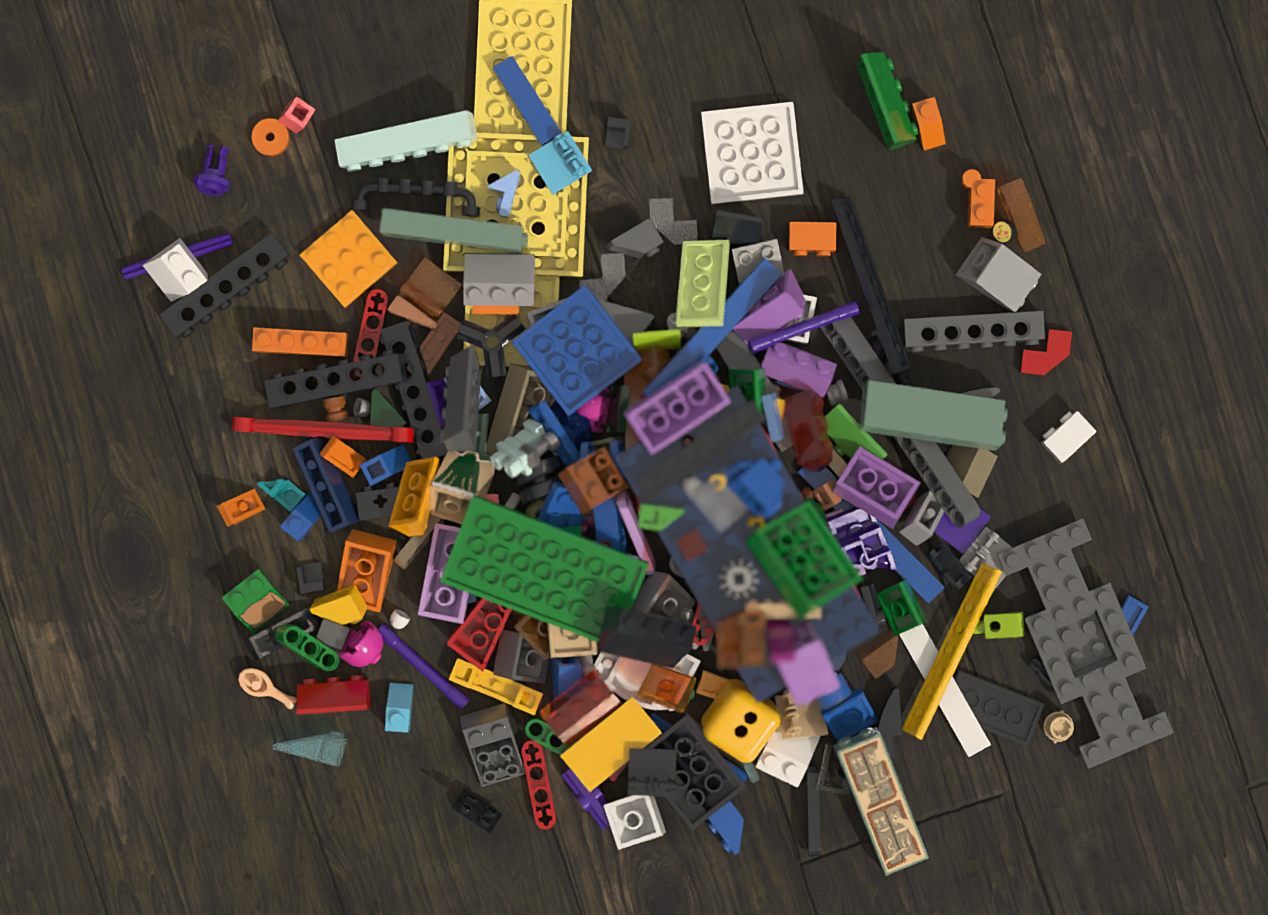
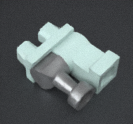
M530 418L523 423L524 429L513 437L506 438L503 442H498L496 444L498 452L490 457L494 468L500 470L504 467L505 472L511 477H515L519 473L526 476L532 473L531 468L540 465L539 456L546 450L554 451L560 446V442L553 432L548 431L545 434L543 425Z

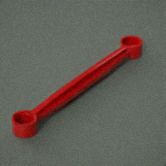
M232 417V431L259 432L312 438L319 436L328 439L335 436L338 439L384 440L413 443L414 428Z

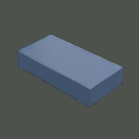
M776 393L766 394L762 396L771 442L785 439Z

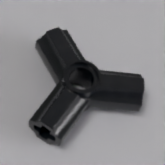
M515 314L509 316L492 330L464 319L456 338L483 349L487 378L507 376L503 347L525 331L526 328ZM496 336L499 339V344L496 348L491 349L486 346L488 337Z

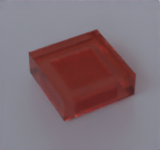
M696 529L676 541L688 562L708 550Z

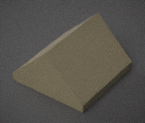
M952 445L946 456L947 460L970 494L979 498L998 456L986 449Z

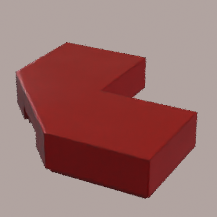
M1049 329L1046 352L1022 351L1020 373L1045 375L1070 355L1072 332Z

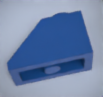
M312 492L306 496L280 526L298 542L302 541L322 516Z

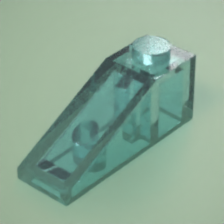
M331 730L330 733L276 742L273 744L272 749L340 767L348 738H344V733Z

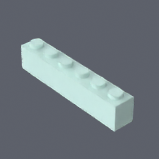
M462 111L335 139L339 167L347 169L348 172L361 170V166L364 165L377 167L383 165V161L387 160L400 162L410 155L417 158L426 156L427 152L433 150L436 153L449 151V147L456 145L458 148L469 147L471 142L478 141L473 113Z

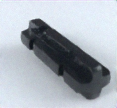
M1037 657L1033 658L1028 663V667L1033 672L1036 671V675L1048 687H1052L1042 661Z

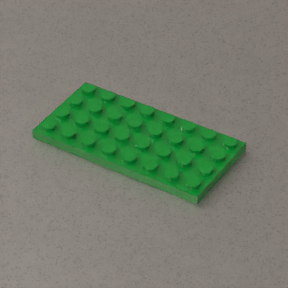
M473 495L440 582L598 642L606 606L631 611L649 562Z

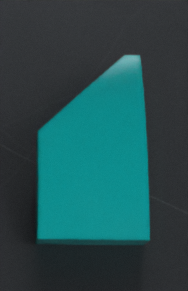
M278 479L277 481H262L257 484L291 513L307 496L289 480Z

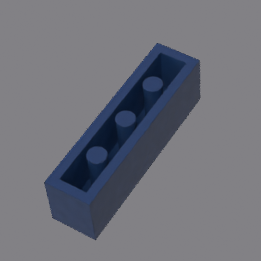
M318 437L294 447L293 451L329 533L345 529L359 522L360 519L337 466L320 455L327 443L324 437Z

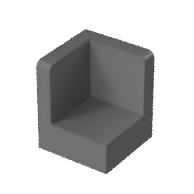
M324 618L316 640L337 649H342L352 627L340 625Z

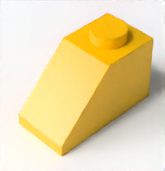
M355 584L316 598L310 611L315 615L344 625L347 623L355 624L361 621L368 607Z

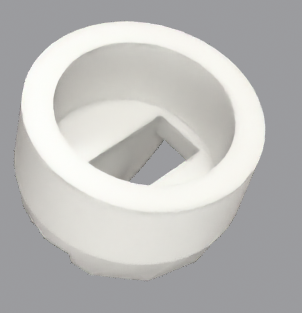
M395 609L390 617V623L394 628L402 629L411 618L405 612Z

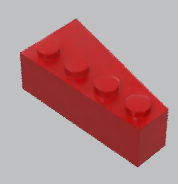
M480 597L464 617L463 624L459 623L447 638L446 644L483 672L512 609Z

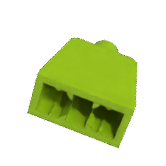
M1023 611L985 614L984 619L978 621L973 634L985 633L986 639L1023 637L1025 635ZM992 622H999L1001 628L994 630L991 626Z

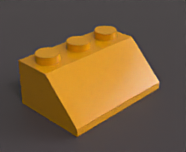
M432 457L406 462L389 522L391 528L409 537L424 535L431 510V484L440 468L438 458Z

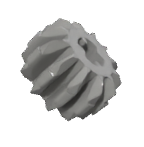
M741 558L738 560V567H735L734 561L730 560L729 564L732 569L729 570L726 566H722V570L727 572V576L722 574L718 576L719 579L727 580V582L720 584V588H725L729 585L730 588L725 593L727 596L735 590V599L739 598V591H742L743 596L747 598L748 593L745 590L747 587L753 592L756 590L750 585V582H759V579L751 578V575L758 573V571L753 569L748 572L747 570L751 567L752 563L748 562L743 568V559ZM739 572H742L744 574L742 578L745 582L742 585L740 583L735 585L733 583L735 581L732 577L733 574L737 573L739 575Z

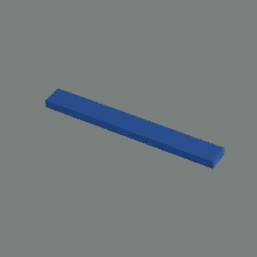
M766 258L763 259L725 300L723 326H701L641 393L647 397L699 362L705 354L709 355L782 274Z
M815 456L798 471L814 489L828 481L835 480L838 482V479ZM843 498L839 503L832 506L834 510L842 508L843 511L855 507ZM877 520L897 569L894 570L904 580L907 579L910 586L929 604L945 587Z

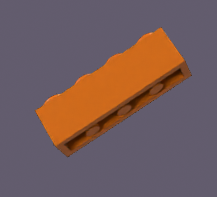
M253 328L252 351L347 358L349 334Z

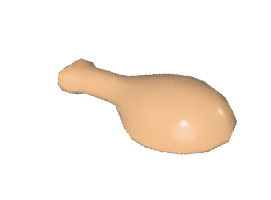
M247 668L239 673L238 681L245 692L257 697H274L284 703L288 709H293L297 698L288 696L276 689L266 673L254 668Z

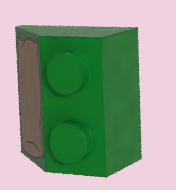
M262 568L256 570L222 597L236 617L252 633H255L290 605Z

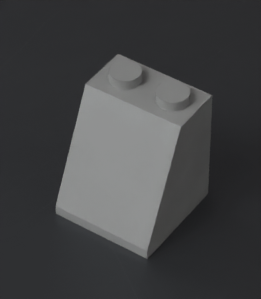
M984 237L980 238L956 274L1003 308L1015 313L1023 306L1026 296L1030 290L1035 288L1041 276L1037 270L1006 246Z

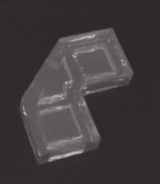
M673 198L649 199L650 221L674 245H682L683 241H697V220L673 221Z
M624 254L601 255L603 278L580 280V289L587 285L598 300L606 301L626 277Z

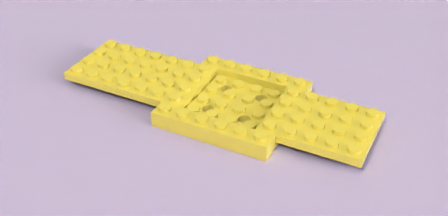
M479 0L474 123L478 141L471 142L469 147L458 148L457 145L449 147L447 182H457L458 187L468 189L473 193L476 199V206L481 207L480 217L461 215L462 206H467V201L463 197H447L446 217L484 222L495 220L500 224L522 226L525 233L528 235L527 249L522 248V254H535L534 306H520L519 313L515 315L526 330H528L531 324L527 312L559 301L560 277L583 278L587 174L553 195L547 185L542 189L534 186V179L541 175L528 155L543 146H541L493 71V67L513 56L559 130L564 134L567 126L572 0ZM572 137L588 163L589 138ZM513 171H519L521 175L509 219L500 217L496 206L499 196L503 197L504 194L487 189V186H489L487 182L488 177L491 174H497L503 178ZM536 222H541L545 225V231L541 235H536L532 232V225ZM445 244L443 270L444 272L464 273L465 253L511 252ZM466 305L465 320L489 330L494 329L512 315L472 313V305ZM490 336L486 340V346L491 349L496 348L499 344V339L496 336ZM464 341V349L474 346ZM512 341L503 347L506 367H509L510 363L530 366ZM474 346L480 365L485 366L483 349Z

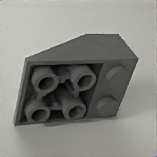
M505 703L460 716L462 731L481 787L526 774Z

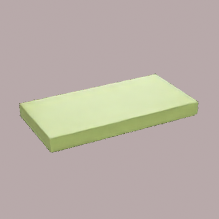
M729 240L683 241L676 313L677 327L723 326Z

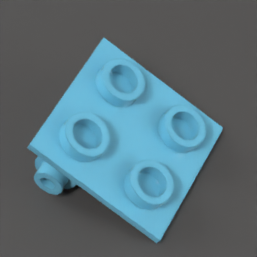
M568 131L557 135L554 140L528 155L552 195L592 171Z

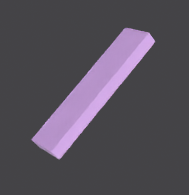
M625 489L617 494L616 503L639 558L649 562L646 574L648 576L656 574V559L643 528H638L639 518Z

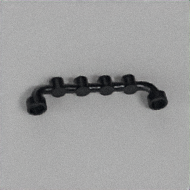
M378 178L377 183L363 186L358 192L357 199L352 200L351 210L370 211V201H366V196L369 193L376 192L383 194L463 197L467 201V206H462V216L480 217L481 207L476 206V199L473 193L468 189L458 187L457 182H444V187L435 186V181L422 180L421 185H413L414 181L400 179L399 184H391L392 180L386 178Z

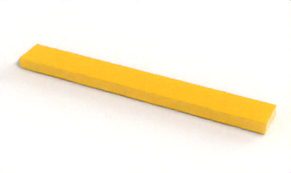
M981 563L902 727L903 731L922 740L1002 572Z

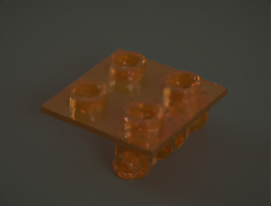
M425 257L407 283L405 282L398 295L436 322L462 284Z

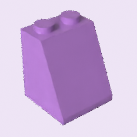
M810 621L792 628L796 661L777 663L796 706L808 704L814 698L823 694H830L840 687L822 643Z

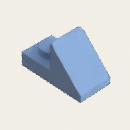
M513 171L487 186L488 190L504 194L503 197L499 196L496 206L500 217L509 219L521 175L519 171Z

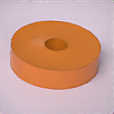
M268 118L261 120L252 131L253 145L263 155H279L289 144L288 129L276 119ZM273 133L275 135L273 141H267L268 134Z

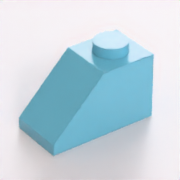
M390 683L385 731H410L413 684Z

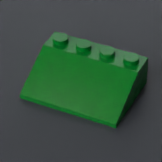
M884 52L861 55L856 66L888 151L915 142L917 139L915 135H918V130L915 122H910L908 113H910L907 101H902L899 92L902 91L898 78L894 79L891 70H894L891 58L886 57Z
M809 501L756 530L746 541V544L799 620L818 610L863 579Z

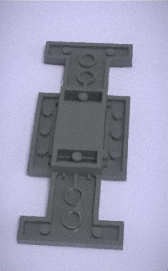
M1082 518L998 553L997 557L1005 576L1026 567L1028 568L1045 609L1024 618V621L1059 703L1063 704L1080 696L1083 698L1099 738L1078 746L1084 763L1089 769L1174 732L1165 711L1145 719L1140 714L1125 677L1146 669V666L1111 583H1106L1088 591L1071 551L1072 548L1092 540Z

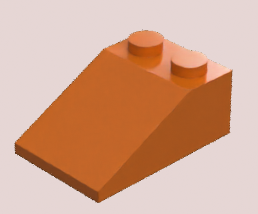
M352 529L345 542L337 591L356 584L368 607L367 609L380 613L397 540Z

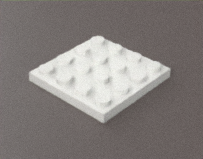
M793 102L701 112L711 205L803 195Z

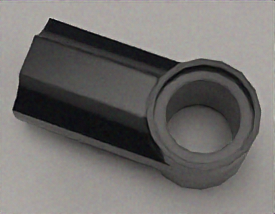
M874 584L856 588L879 629L887 627L882 607L879 606Z

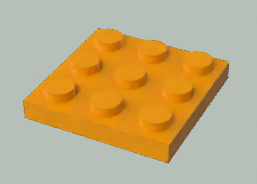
M353 210L300 254L303 260L345 308L397 264V261Z

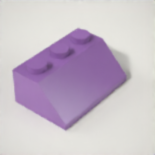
M790 269L775 281L733 328L747 346L748 340L766 333L778 331L792 319H798L804 313L805 298Z
M779 342L767 348L760 368H765L766 376L824 398L837 364L784 342Z
M859 447L836 483L833 493L893 529L920 482Z

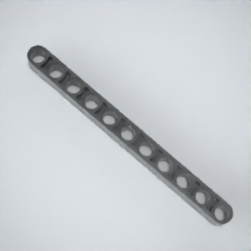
M851 317L821 327L862 390L869 380L896 384ZM894 436L946 515L956 527L962 528L980 516L978 504L936 442Z

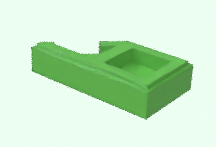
M641 504L638 528L662 530L682 515L684 509Z

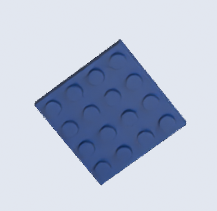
M584 285L512 341L568 416L643 360L587 285Z

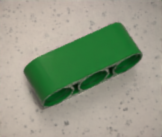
M282 624L276 629V640L313 666L326 671H332L338 666V654L300 628L289 624ZM289 630H291L292 637L290 640L287 641L286 634ZM309 642L310 649L305 653L304 646ZM327 654L328 661L323 665V656Z
M540 718L529 720L525 728L526 734L530 739L559 755L579 741V739ZM537 722L542 725L543 731L541 734L534 735L531 733L530 725ZM553 734L562 736L563 743L560 746L551 744L550 737Z

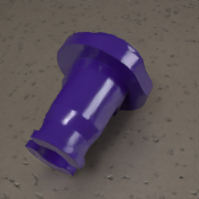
M209 144L206 146L207 155L204 158L202 174L194 176L193 185L202 194L221 196L230 189V182L224 179L227 165L226 155L229 153V149L221 146L217 169H211L214 150L213 145Z

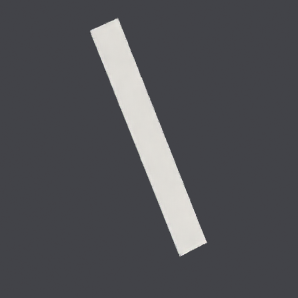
M923 624L899 635L922 676L926 679L938 654V650ZM952 677L939 706L968 757L991 744Z

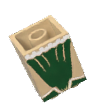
M472 451L447 452L431 484V515L459 524L463 523L473 495L486 498L495 470L488 455Z

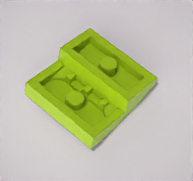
M680 329L633 334V346L638 353L680 349Z

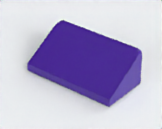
M444 379L428 382L426 385L440 428L445 427L442 411L443 408H446L447 401L444 399V388L446 385Z

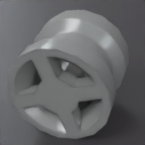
M841 379L837 380L835 384L829 385L826 396L831 407L835 406L837 402L849 401Z

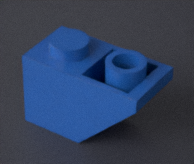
M401 445L361 464L360 467L370 486H374L403 471L406 462L412 460L404 445Z
M729 800L708 818L707 825L714 834L719 832L723 840L720 842L729 853L732 850L736 855L740 849L744 818L731 800Z

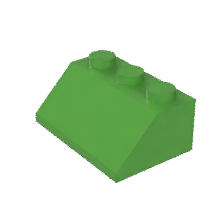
M840 404L836 405L817 423L820 427L817 430L818 433L825 440L830 438L836 444L833 448L841 457L846 455L851 460L859 447L880 459H884L888 455L867 432L859 431L860 425Z

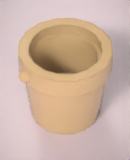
M1060 710V712L1050 713L1045 718L1043 730L1045 735L1053 740V743L1067 740L1072 735L1074 724L1072 719L1063 710Z

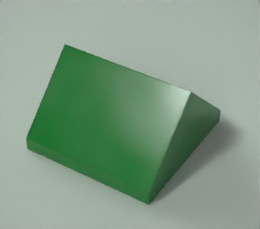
M765 368L729 369V390L738 386L746 402L749 403L753 400L762 414L765 415L762 396L766 395Z
M907 579L877 593L879 605L882 607L883 613L895 636L927 621Z

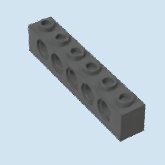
M1043 311L902 320L904 348H910V352L924 351V347L932 346L933 351L947 350L949 345H956V349H969L970 344H979V348L993 347V343L1002 342V347L1016 346V341H1025V345H1038L1039 340L1045 339ZM1016 323H1022L1025 326L1024 335L1020 336L1015 333L1014 326ZM993 324L1001 326L1002 335L1000 337L992 335L991 327ZM970 326H976L979 329V336L977 338H971L968 335V328ZM947 327H952L956 330L955 339L950 340L946 338L944 332ZM928 328L932 330L933 339L931 341H926L922 338L921 332L923 329Z

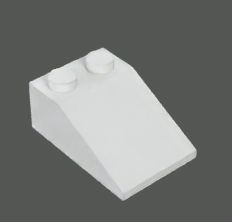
M779 724L764 745L755 763V767L798 787L820 736L783 740Z

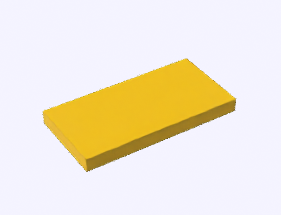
M631 697L560 756L588 791L591 792L629 760L630 748L643 749L662 732L637 701Z

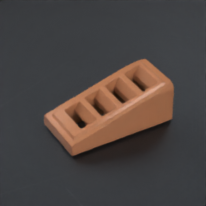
M397 296L388 308V311L396 316L431 329H437L438 327L435 321L401 296Z

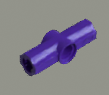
M570 768L562 774L563 779L575 792V797L587 812H590L604 831L610 827L604 805L608 804L605 800V795L598 786L589 792Z

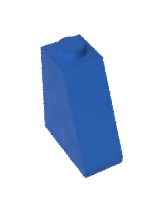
M550 656L554 708L558 717L571 718L574 715H581L582 664L578 656L551 658Z

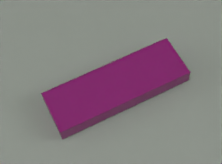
M790 618L766 620L772 663L796 661Z

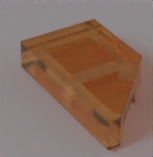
M897 635L862 659V662L874 679L894 666L899 639Z

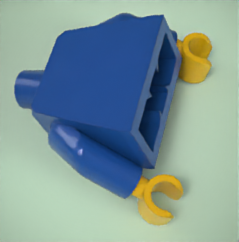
M763 458L757 461L753 459L738 461L725 469L721 476L713 475L709 479V482L715 478L720 479V485L715 487V490L721 489L724 486V481H729L727 483L728 487L755 514L747 522L749 527L754 522H759L754 531L763 527L764 521H768L781 507V489L784 485V480L777 473L782 465L775 458H771L768 462Z

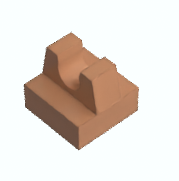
M835 480L828 481L812 491L817 502L821 501L824 511L836 505L842 499L833 493V487L837 483Z

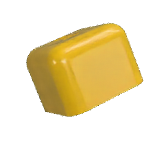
M738 679L729 680L701 718V726L705 738L743 763L752 762L780 724V715L775 703L768 698L757 703L747 684ZM752 711L757 714L755 723L747 724L744 721V715L747 712ZM738 725H745L748 728V732L744 737H737L734 734V730Z

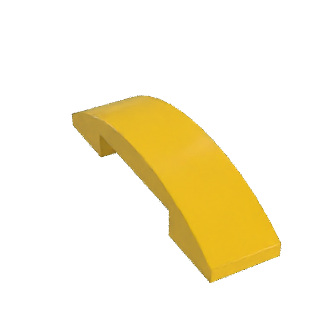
M457 658L449 680L472 688L532 715H535L543 693L512 679L493 675V672L488 669H484L482 672L472 663Z

